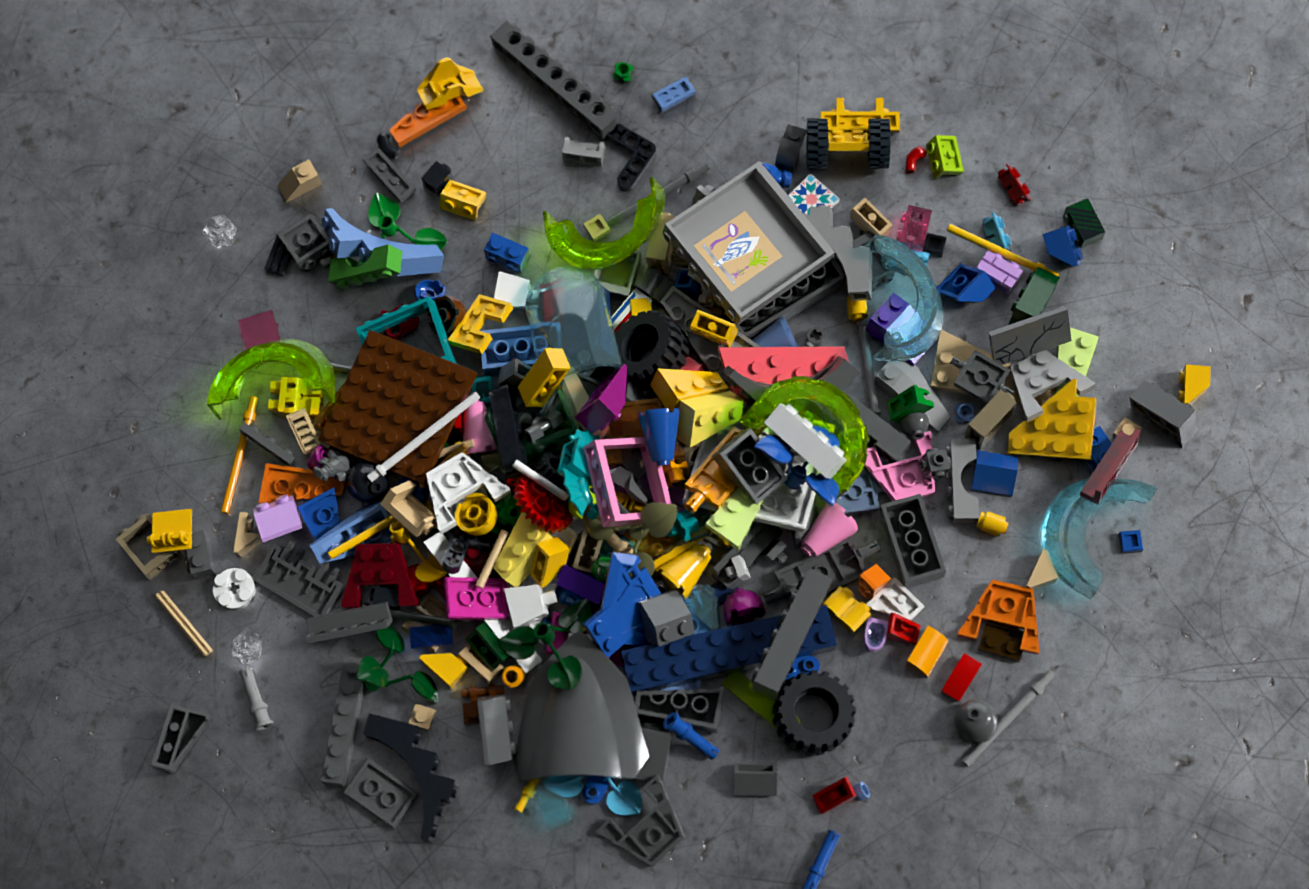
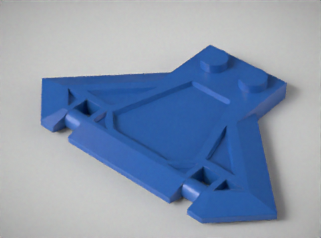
M618 552L611 553L601 609L583 624L596 646L607 657H610L624 644L636 646L651 644L646 642L639 602L657 596L661 592L647 569L644 567L639 570L637 567L641 562L638 555Z

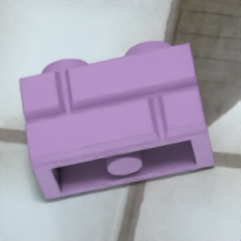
M989 250L977 266V269L986 272L995 288L1008 296L1023 272L1017 263H1009L1003 259L1002 255L992 253Z

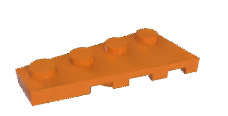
M446 84L444 88L446 89L448 86H451V84ZM458 96L447 100L446 105L427 110L420 101L415 106L416 109L401 118L389 129V132L398 146L402 147L466 110V104Z
M266 463L258 503L268 502L270 504L283 495L288 497L293 495L295 501L310 500L333 487L336 491V497L344 496L346 480L339 481L338 479L328 477L327 481H323L310 469Z

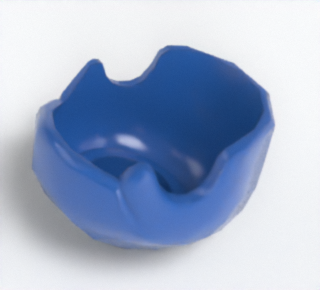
M421 280L416 284L415 298L417 300L429 296L434 300L437 297L445 296V285L442 286L439 280Z

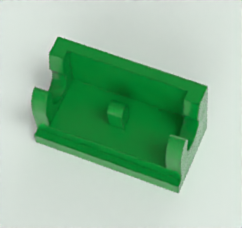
M913 385L889 400L887 407L890 421L901 423V420L908 414L915 412L926 413L932 409L934 403L926 400L923 396L929 395L930 392L917 387V385Z

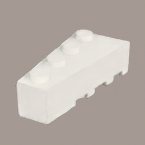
M780 403L764 423L825 478L831 479L847 461L843 457L844 452L838 446L834 445L833 447L827 442L829 438L822 432L815 431L812 428L814 425L806 418H801L793 406L790 404L786 406Z

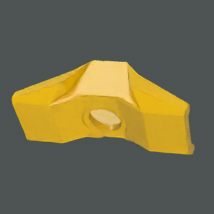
M447 57L436 63L417 88V92L427 110L446 105L449 99L461 95L470 97L483 91V87L478 82L473 70L457 65L451 58ZM446 84H453L451 86H448L446 89L444 88Z

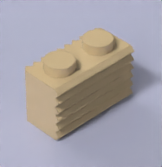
M864 198L852 208L850 218L865 233L870 231L878 244L891 235L892 223H889L887 217L878 212V209H875V206L870 201H867V198Z

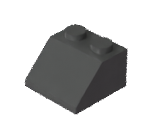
M676 589L639 602L646 642L660 647L695 634L691 612Z

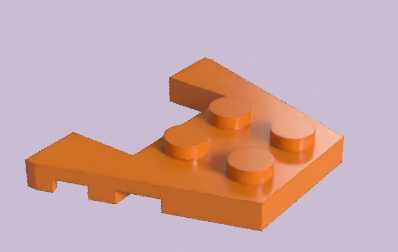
M992 579L978 600L977 605L967 617L966 622L959 629L958 636L977 640L981 621L988 620L1023 629L1024 634L1020 651L1039 655L1034 589Z

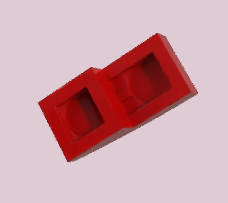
M964 653L941 691L960 701L982 666V663Z

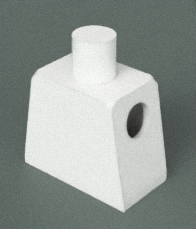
M499 272L494 298L511 303L513 310L510 314H523L524 309L528 307V303L540 304L541 292L531 291L528 279Z
M539 585L504 589L514 628L527 626L548 616L547 605L557 602L554 590L543 593V589Z

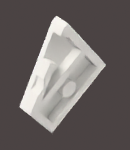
M895 577L866 604L874 611L889 616L891 612H894L909 620L917 616L925 607Z

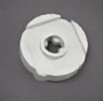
M230 568L218 574L214 579V597L220 605L229 610L245 608L255 595V582L244 569ZM235 584L236 586H240V589H237L236 594H233L232 591H229V588H231V585Z

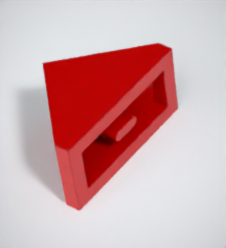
M891 612L888 619L886 640L917 645L921 625Z

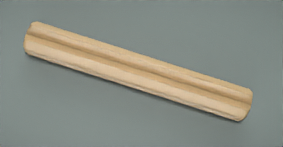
M163 590L157 593L155 599L202 656L207 657L213 651L212 648Z

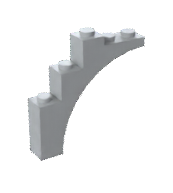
M818 205L810 207V215H804L835 252L834 257L840 262L847 277L848 293L851 301L872 300V254L870 248L865 246L852 248L853 235L850 226L838 225L833 227V213L830 206Z

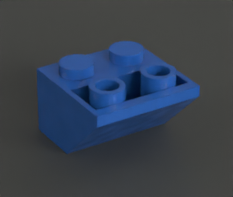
M1066 226L1042 234L1048 254L1074 267L1081 264L1083 255L1080 247L1076 248L1074 241L1077 240L1074 228L1070 229V226Z

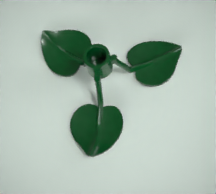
M583 599L566 608L559 617V625L562 628L554 627L553 624L549 626L545 622L536 624L534 629L529 626H521L512 630L506 636L499 638V643L508 655L518 660L531 657L535 652L534 645H537L539 641L544 645H548L559 661L553 663L548 669L547 677L549 682L558 689H574L582 676L581 663L572 655L562 660L552 642L555 638L554 631L567 633L570 630L573 634L576 632L585 633L587 631L583 624L593 616L590 600Z
M390 625L388 628L376 630L378 641L382 646L389 649V653L381 664L374 657L365 656L359 663L356 680L364 681L368 690L376 692L380 688H387L391 684L411 679V686L419 695L437 704V687L433 679L423 671H416L414 675L409 674L388 681L389 674L383 667L394 651L399 654L404 651V640L400 633Z

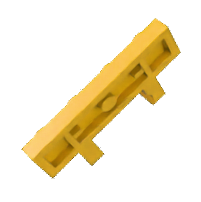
M836 98V109L821 111L820 119H828V132H832V130H843L844 132L863 130L868 133L869 119H890V133L900 132V112H889V109H884V98L875 99L876 108L871 110V112L844 110V98Z

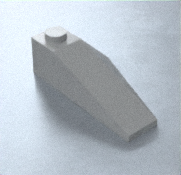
M899 355L890 359L876 375L875 384L893 398L913 385L928 390L930 394L923 396L926 400L932 401L934 407L924 414L929 417V427L937 433L951 419V416L916 365L912 366Z

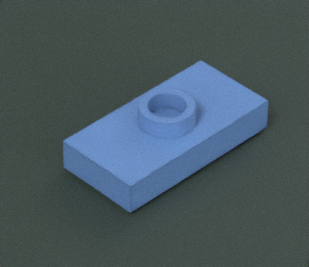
M685 76L652 94V98L663 113L696 94V91Z

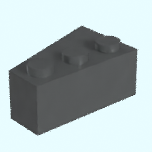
M1144 380L1129 397L1132 409L1151 424L1153 422L1159 424L1164 428L1162 433L1166 436L1170 433L1179 440L1177 445L1181 448L1198 431L1194 408L1187 403L1183 404L1178 401L1173 394L1165 393L1155 383L1151 384Z
M170 704L151 763L152 768L173 774L212 721V715Z

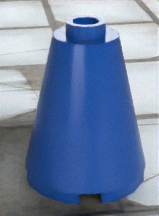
M669 408L646 410L645 415L642 412H638V419L652 462H657V466L670 465L669 461L674 459L680 414L678 408H674V412L669 411Z

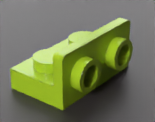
M935 135L926 143V151L929 156L930 169L934 179H939L942 175H961L964 172L956 136Z

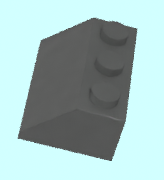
M506 694L480 697L478 700L485 766L512 760L513 754H516L515 741L511 742L510 733H514L513 721L508 720V712H511L510 699H506Z

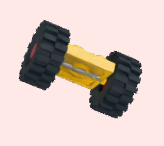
M807 119V168H827L828 149L829 151H868V168H889L891 145L890 119H869L868 135L863 130H852V132L832 130V132H828V119Z

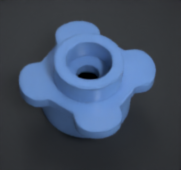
M972 403L955 405L954 409L957 412L955 420L957 423L971 422L976 417L974 415L975 406Z

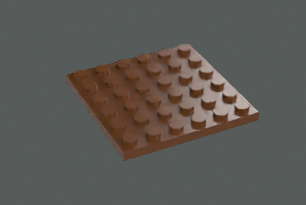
M369 330L318 440L365 461L381 465L464 401L478 373ZM457 417L392 466L389 471L426 485L428 482L426 473L434 469Z

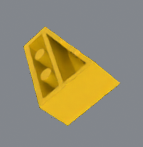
M659 368L650 384L664 407L669 408V411L674 412V408L679 409L680 400L723 392L728 389V386L718 372Z

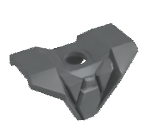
M620 464L609 470L612 483L623 487L632 499L644 505L651 502L642 487V478L636 481L632 472L624 469Z

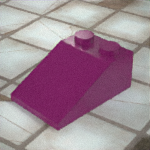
M625 364L600 382L575 416L591 434L598 430L603 431L610 424V421L615 422L622 415L620 411L625 405L627 366Z

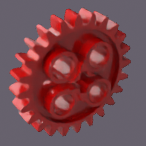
M523 475L515 484L516 487L513 491L516 494L513 497L519 500L516 505L521 506L520 513H525V519L530 518L532 525L538 524L539 530L544 527L545 532L551 530L553 534L556 531L560 533L574 520L568 510L566 500H561L526 475Z

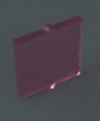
M272 310L238 320L242 332L240 336L244 339L247 351L281 341L278 331L279 325L275 321Z

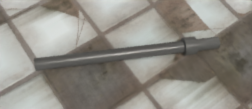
M705 163L694 170L686 171L682 177L606 219L605 222L610 227L685 183L695 181L699 175L710 170L708 164Z

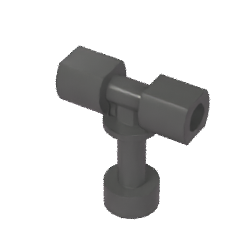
M554 410L544 418L535 417L534 419L528 413H518L521 429H525L523 434L529 443H533L544 436L543 432L545 430H553L564 423L562 414L558 410Z

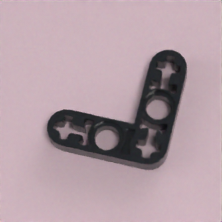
M617 123L612 131L617 129L618 134L614 133L611 135V131H609L606 137L609 141L633 154L617 178L619 189L628 192L635 187L655 158L656 146L646 138ZM627 138H634L636 143L629 146L625 141ZM651 148V153L647 152L644 154V149ZM639 162L642 164V168L640 170H633L631 168L632 164ZM629 173H630V174H631V176H630V178H629L630 184H629V183H626L625 185H623V181H622V180H627V178L629 177Z
M457 525L454 528L444 555L442 569L448 574L458 573L468 547L490 554L494 546L491 544L492 542L495 544L499 535L488 532L481 536H472L461 530ZM461 533L465 534L463 540L459 539ZM478 538H484L488 542L481 543L478 541ZM459 546L462 548V551H455L452 547ZM452 558L456 559L454 565L450 564Z

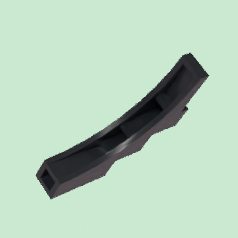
M369 713L363 732L364 736L380 742L395 751L407 762L414 772L420 786L424 804V822L421 839L431 843L432 839L437 837L439 831L437 821L439 817L443 816L445 810L443 802L452 803L453 798H457L459 786H457L455 779L434 774V771L438 772L441 762L436 752L415 747L420 744L422 733L417 725Z

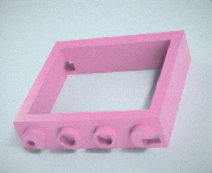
M645 437L594 440L583 447L603 527L643 524L641 513L620 514L605 450L640 448L653 501L671 504L663 467L657 466V462H652Z

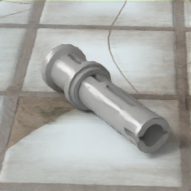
M246 667V672L244 669H241L239 674L241 675L251 705L249 712L254 717L256 723L255 730L263 731L272 727L274 723L269 718L267 712L268 705L262 701L252 671L253 669L252 667Z

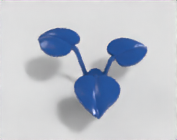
M820 426L812 427L815 431H820L828 437L829 440L827 442L833 447L834 445L839 447V439L835 434ZM769 435L757 442L754 447L755 449L764 452L768 457L779 463H788V469L785 472L788 479L784 482L788 488L797 490L800 485H804L806 482L831 506L835 504L839 493V487L835 480L825 478L821 473L817 475L811 473L806 476L807 471L805 468L809 463L808 461H805L802 466L796 465L792 467L794 454L790 452L791 446L781 437Z

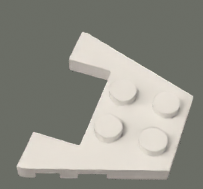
M463 452L426 473L440 534L457 525L448 507L483 486H485L495 502L511 494V490L507 485L502 484L495 476L490 475Z

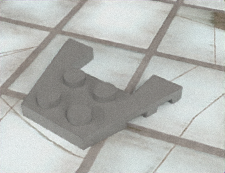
M1046 350L1010 366L1011 377L1016 392H1018L1026 422L1043 415V409L1034 399L1035 397L1065 382L1069 383L1072 379L1078 380L1076 393L1079 397L1094 390L1096 385L1092 380Z

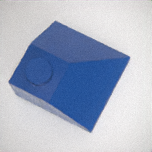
M960 263L934 289V292L957 301L983 302L990 296L995 286L984 270Z

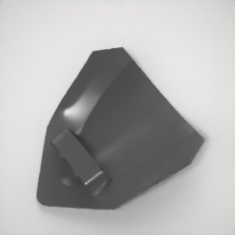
M576 632L565 641L557 652L562 660L572 655L580 661L582 676L578 685L574 689L564 690L554 687L549 682L547 677L548 669L553 663L559 662L554 654L528 682L525 708L516 746V754L514 755V764L520 782L566 775L634 779L649 757L627 678L584 633Z

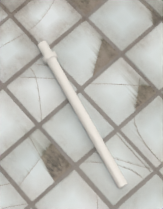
M475 391L381 465L378 464L376 469L367 477L373 482L381 475H386L387 470L479 400L480 396Z

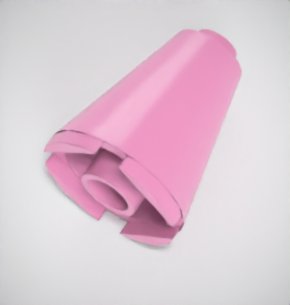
M477 400L463 411L462 442L473 439L475 447L469 448L465 452L467 456L499 449L495 426L484 401L480 402Z
M835 502L833 506L826 503L801 542V549L808 557H817L854 535L858 530V526L853 517L847 518L844 514L846 510Z

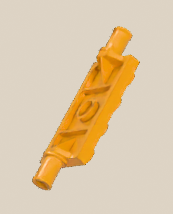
M758 417L750 427L758 439L759 435L768 427L764 423L765 419L761 422L762 417ZM733 427L685 483V489L693 493L689 500L684 503L687 511L692 508L690 513H695L703 501L719 509L738 488L712 458V455L743 430Z

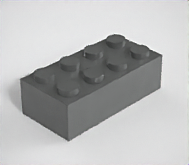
M921 493L880 505L879 513L903 585L909 588L944 578L946 569Z

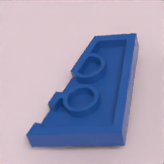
M334 487L297 507L315 541L341 523Z

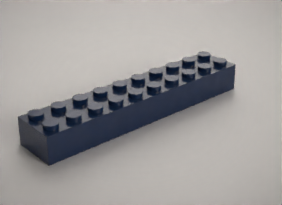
M827 605L820 607L796 658L835 651L837 642ZM782 615L686 636L660 647L650 644L621 651L624 673L632 696H636L637 692L659 691L694 683L699 680L703 681L756 669L757 666L761 667L760 660L766 647H771L769 645L770 638L775 628L780 629L778 624Z

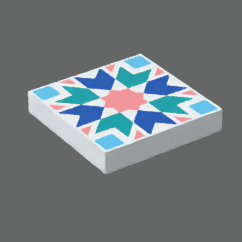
M809 174L788 195L800 211L807 215H810V207L825 205L830 206L832 209L839 202V198L812 174Z

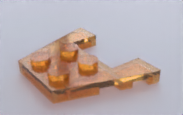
M659 399L625 402L620 411L622 415L615 422H612L609 439L644 437L638 419V412H642L645 415L646 410L663 409ZM676 437L674 458L685 457L684 451ZM621 449L606 450L608 466L622 465Z

